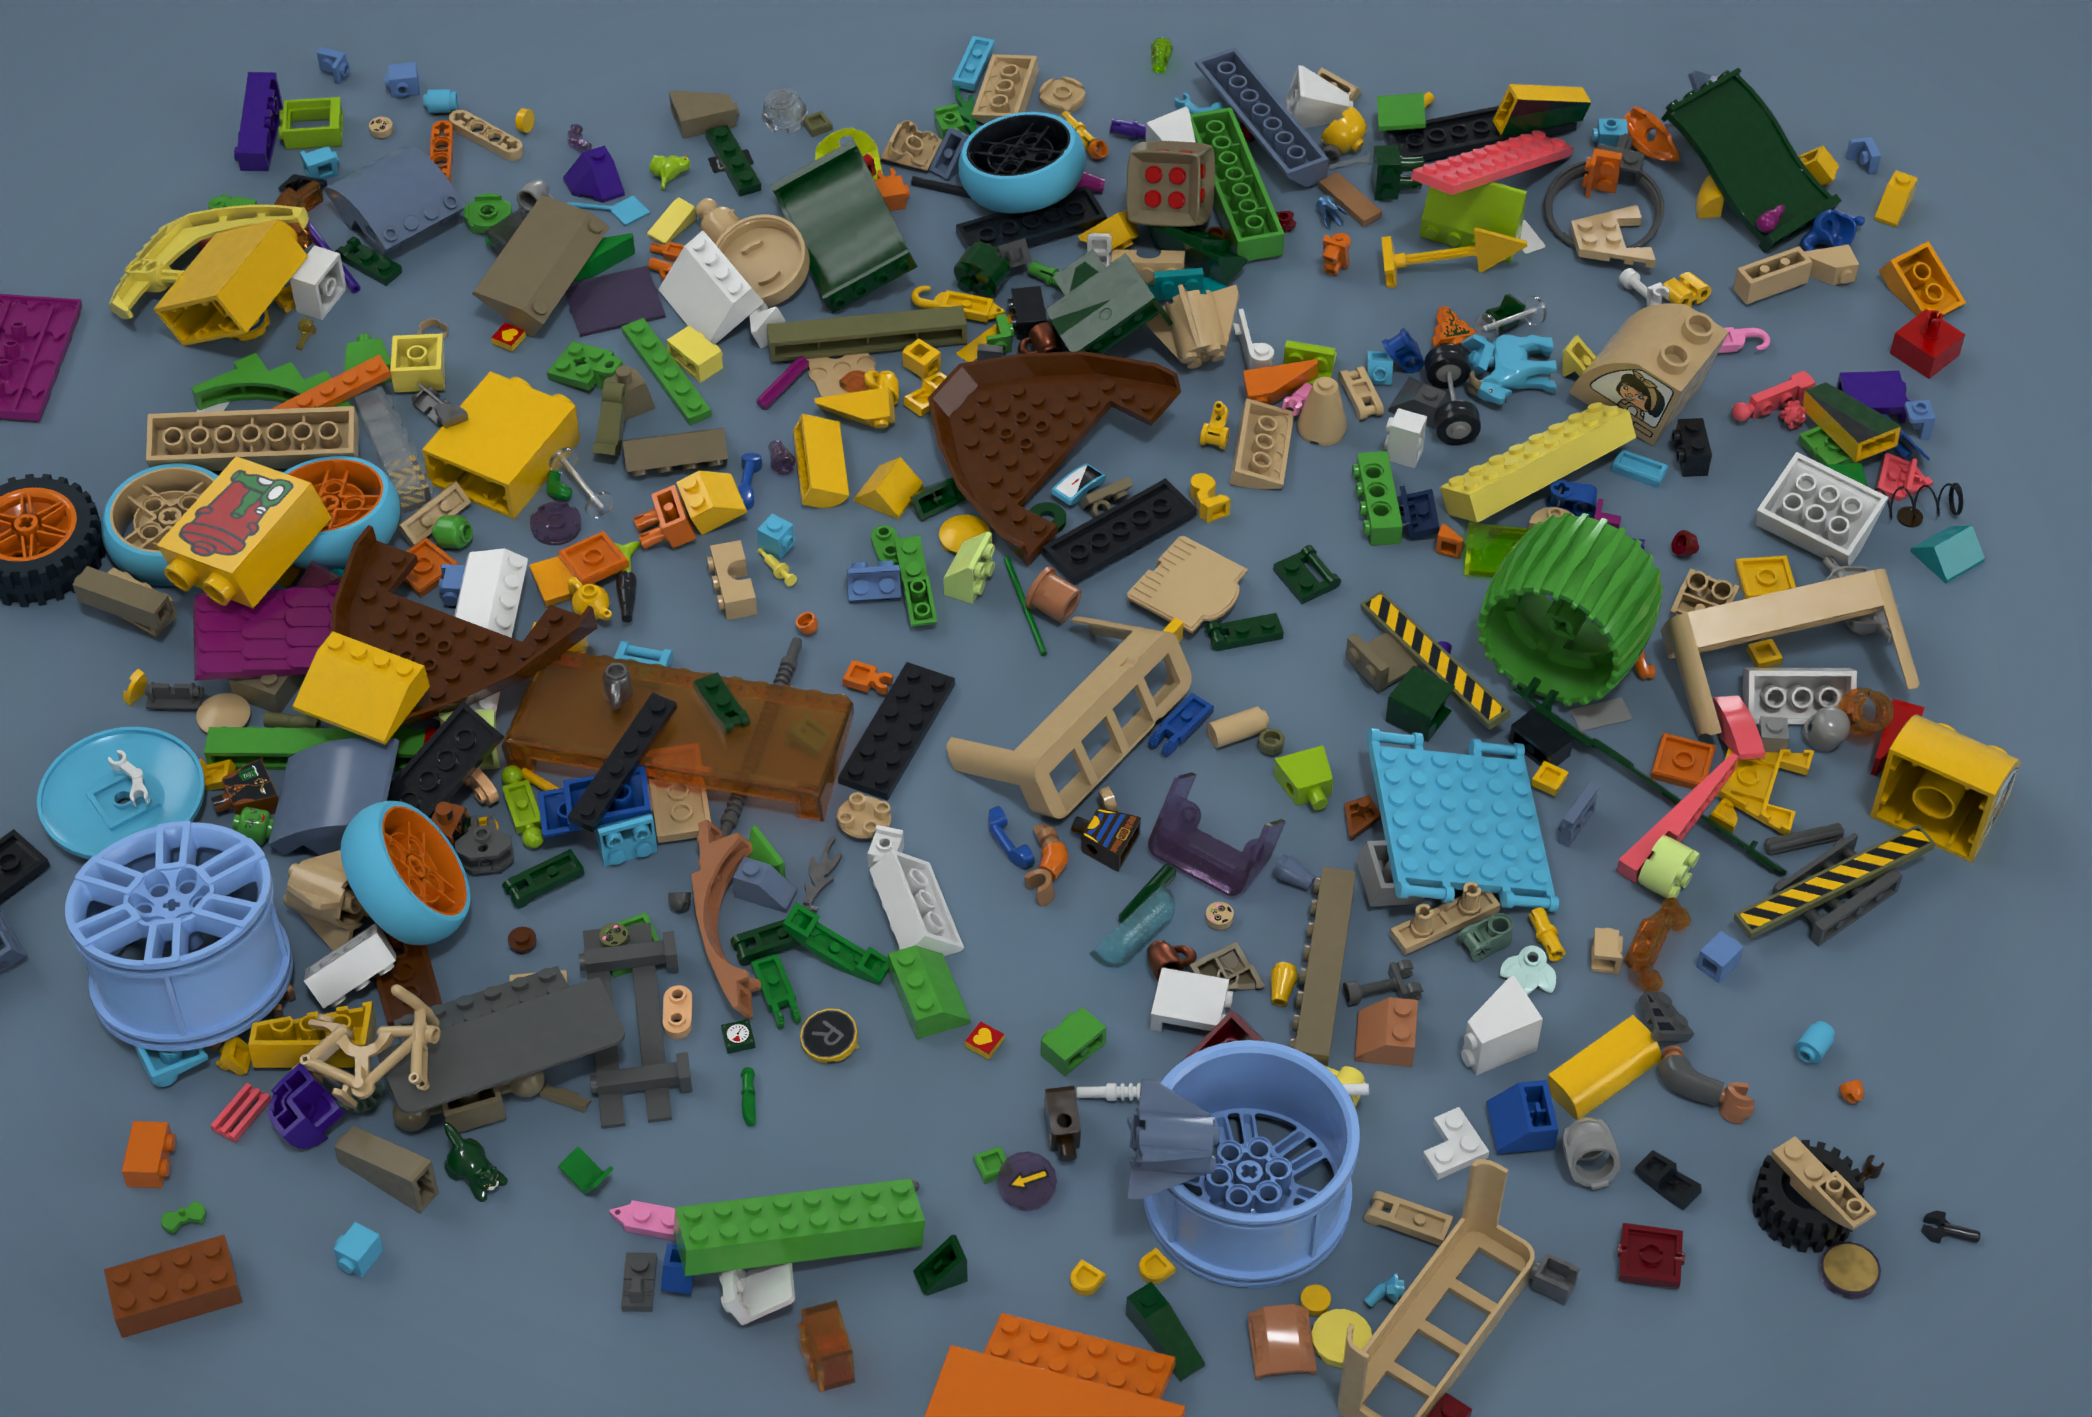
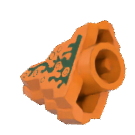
M1448 306L1439 307L1436 316L1438 325L1434 328L1435 336L1431 340L1433 348L1443 344H1456L1463 347L1461 344L1464 339L1473 334L1479 335L1477 330L1470 328L1467 322L1459 319L1457 314Z

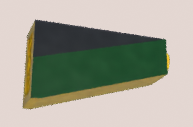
M1509 84L1493 122L1501 136L1583 121L1592 102L1583 87Z
M1827 382L1805 390L1803 407L1806 409V414L1855 462L1898 446L1901 428L1898 423Z

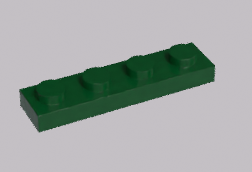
M728 125L705 130L708 143L738 195L743 196L761 191V182Z

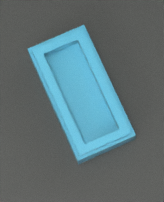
M1621 449L1612 464L1611 471L1659 488L1669 465Z

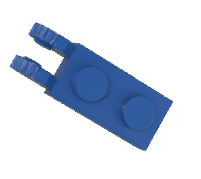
M1191 693L1160 723V727L1149 738L1148 745L1156 748L1165 736L1170 737L1161 751V754L1168 757L1176 750L1178 744H1182L1213 713L1214 706Z

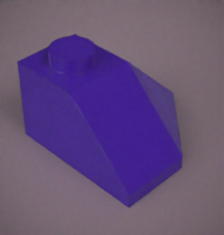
M605 145L583 152L563 176V181L573 196L582 197V195L594 197V201L602 203L625 196L616 165Z

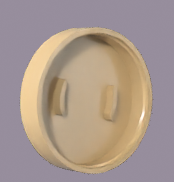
M769 214L749 216L727 228L716 242V246L764 303H766L767 307L777 305L791 297L800 288L807 276L810 265L808 248L799 230L790 221L782 217Z

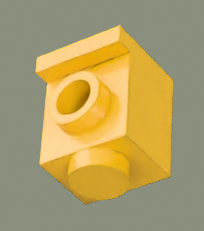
M918 338L902 351V365L920 376L923 382V379L941 370V352Z

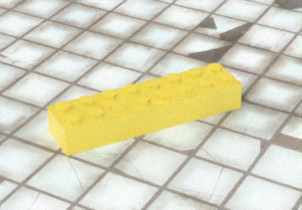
M1601 402L1590 404L1585 411L1571 414L1566 421L1549 426V430L1530 436L1528 441L1509 447V451L1490 457L1488 462L1471 467L1469 472L1461 476L1450 478L1448 483L1440 487L1447 514L1478 523L1636 438L1629 410L1618 408L1617 406L1604 405Z

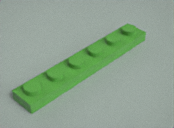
M641 318L621 326L624 337L690 426L712 417L711 409L646 320Z

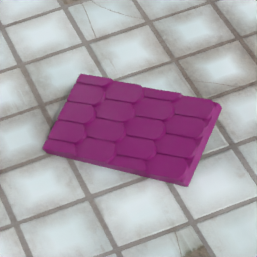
M0 294V419L40 421L50 399V392L59 374V367L72 340V333L79 320L82 309L81 299Z
M339 585L269 590L254 608L232 600L226 606H223L213 601L205 592L196 595L193 600L194 681L261 677L272 674L277 676L307 674L317 650L331 634L332 604Z

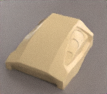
M1690 568L1670 613L1677 616L1733 602L1740 590V586L1735 584L1733 587V584L1726 580H1716L1701 571H1695Z

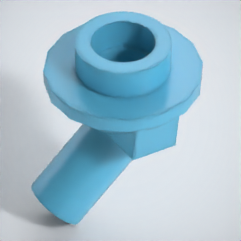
M1394 1273L1385 1283L1376 1286L1364 1298V1301L1373 1308L1386 1295L1394 1304H1397L1398 1298H1401L1404 1294V1279H1398V1273Z

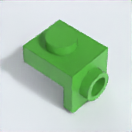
M1006 314L996 315V335L986 337L987 345L1003 346V354L1012 352L1013 324L1008 323Z

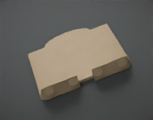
M1180 536L1158 559L1157 568L1154 571L1148 570L1127 592V603L1132 601L1169 622L1177 618L1184 622L1183 629L1192 634L1203 621L1217 620L1233 607L1239 596L1238 582L1247 574L1248 569L1186 536Z

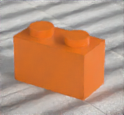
M133 1121L121 1171L127 1187L163 1188L164 1179L169 1177L171 1170L170 1152H174L176 1148V1135L172 1134L168 1122Z

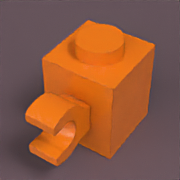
M890 168V176H883L881 170H878L877 179L874 181L889 210L906 209V199L910 198L908 185L903 184L901 175L895 176L893 168Z

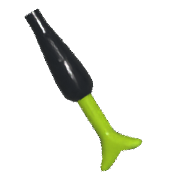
M639 541L629 542L624 545L614 543L629 561V567L622 570L617 575L616 580L622 621L626 623L632 621L637 580L635 574L631 572V556L641 546L642 543Z

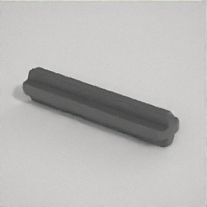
M1840 823L1772 837L1765 840L1764 847L1766 852L1771 855L1843 838L1844 829Z

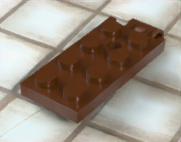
M383 930L394 952L403 951L401 955L396 956V961L393 962L395 966L383 975L379 973L374 975L387 1025L394 1026L393 1020L402 1018L406 1014H414V1009L391 993L393 985H401L422 1000L429 1008L433 1005L442 1004L426 945L406 944Z

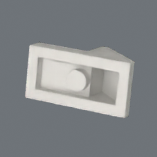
M763 303L749 315L751 333L760 348L768 345L767 324L785 322L778 307L768 309L766 303Z

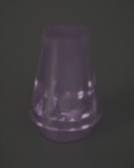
M780 440L770 442L768 449L770 451L771 468L781 475L790 473L795 466V457Z

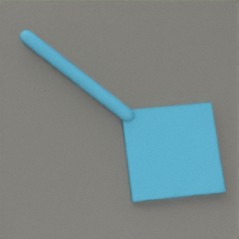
M634 195L613 206L566 203L577 208L609 210L624 226L650 214V211Z

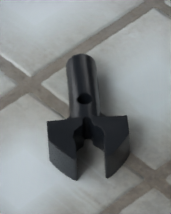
M1933 1211L1926 1214L1923 1219L1924 1223L1935 1224L1938 1227L1934 1228L1928 1225H1923L1921 1232L1931 1242L1940 1244L1941 1239L1947 1235L1976 1243L1980 1240L1981 1233L1979 1231L1950 1224L1945 1219L1946 1212Z

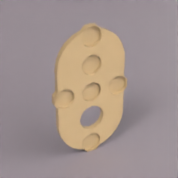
M869 353L844 355L839 359H831L829 357L806 359L809 361V379L815 383L820 397L872 390L864 381L866 371L875 370L876 362L873 357L869 356Z

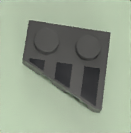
M1645 991L1639 998L1641 1008L1645 1013L1646 1023L1650 1025L1653 1023L1655 1029L1651 1033L1653 1041L1688 1042L1692 1038L1694 1032L1688 1026L1687 1019L1678 1013L1667 994Z

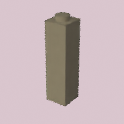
M86 566L72 584L78 602L156 630H160L173 613L167 594Z

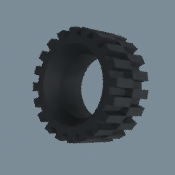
M1801 1140L1804 1146L1831 1173L1837 1171L1864 1198V1182H1859L1861 1173L1858 1168L1851 1170L1853 1161L1848 1156L1842 1160L1839 1158L1841 1151L1835 1147L1830 1152L1824 1149L1826 1143L1818 1141L1817 1146L1813 1147L1810 1146V1140ZM1767 1155L1760 1168L1752 1196V1204H1754L1753 1213L1755 1217H1760L1758 1223L1760 1228L1765 1230L1769 1227L1768 1237L1774 1242L1780 1237L1784 1240L1783 1247L1790 1249L1791 1244L1799 1245L1798 1252L1803 1253L1807 1252L1808 1247H1813L1814 1253H1819L1823 1251L1825 1244L1829 1249H1832L1838 1245L1839 1240L1843 1243L1848 1238L1850 1231L1852 1232L1853 1230L1834 1222L1819 1210H1808L1794 1204L1786 1196L1782 1188V1182L1790 1176L1771 1156Z

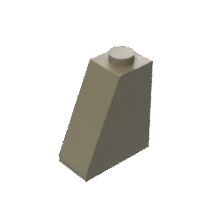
M669 91L670 108L683 139L706 134L705 130L725 125H728L729 128L737 127L736 117H739V109L737 103L732 102L729 94Z

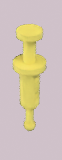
M762 548L757 550L764 557V562L773 570V575L777 579L784 578V583L787 586H793L796 583L797 577L794 574L788 573L789 566L786 563H780L772 554H766Z

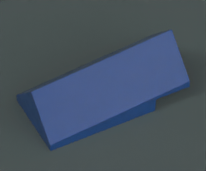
M645 766L637 767L599 825L652 812L653 805ZM596 775L564 780V788L538 792L543 839L584 829L570 823L568 815Z

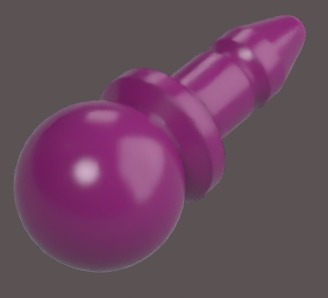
M1785 205L1776 206L1773 210H1767L1764 214H1761L1756 221L1757 228L1764 233L1772 231L1775 225L1778 224Z

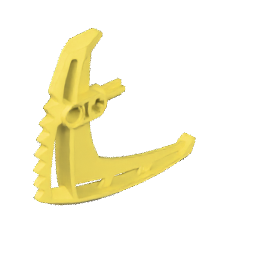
M242 205L215 208L189 213L158 229L159 232L150 237L151 241L143 245L144 248L136 253L137 257L124 270L125 274L120 278L121 282L116 286L109 302L110 309L122 319L132 318L134 315L130 310L144 292L164 291L172 283L174 284L184 272L172 270L169 266L201 240L213 237L216 233L274 219H280L286 224L299 223L301 228L304 229L309 221L305 207Z

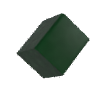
M1413 665L1388 697L1386 721L1411 734L1413 732L1422 733L1424 740L1428 742L1452 712L1451 709L1445 707L1448 696L1455 689V686Z

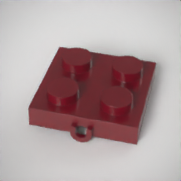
M1623 1223L1621 1243L1618 1244L1617 1257H1620L1618 1281L1679 1289L1681 1265H1684L1685 1252H1682L1683 1230Z

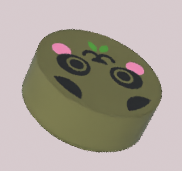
M607 924L599 933L600 943L603 948L628 944V932L622 924Z

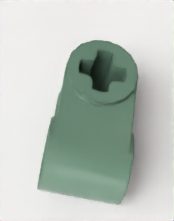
M1496 913L1478 923L1468 925L1460 931L1457 939L1461 944H1465L1470 951L1471 959L1478 962L1510 945L1513 921L1507 914Z

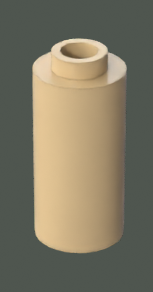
M1256 706L1207 723L1208 737L1213 747L1217 749L1267 730L1269 717L1265 710H1261Z

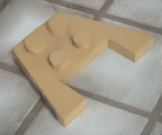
M1638 205L1571 221L1570 231L1578 257L1608 262L1610 258L1622 259L1624 264L1633 265L1634 261L1646 263L1645 267L1655 268L1656 259L1652 247L1626 248L1619 227L1641 226L1642 217Z

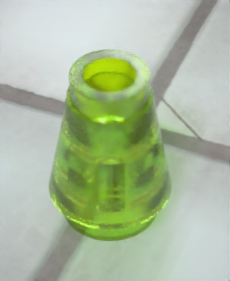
M1157 38L1151 44L1152 69L1156 73L1166 71L1173 52L1172 43L1166 38Z

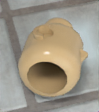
M711 198L701 200L696 206V213L702 219L701 231L703 230L715 244L727 228L740 220L735 214V210L724 206L718 207L717 203Z

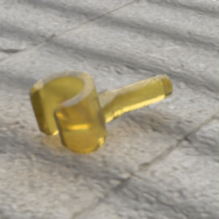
M303 317L298 324V329L302 331L296 349L300 351L308 336L316 333L313 321L306 317Z

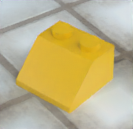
M697 471L676 482L689 516L701 535L747 513L738 487L730 473Z

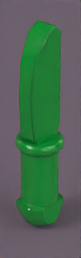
M745 1067L741 1072L742 1113L746 1124L751 1127L756 1123L755 1072L751 1067Z

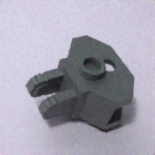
M488 814L487 825L479 826L477 816H470L471 827H468V832L455 841V851L464 870L472 875L501 872L514 862L511 836L497 829L494 814ZM481 863H490L488 866L481 865Z

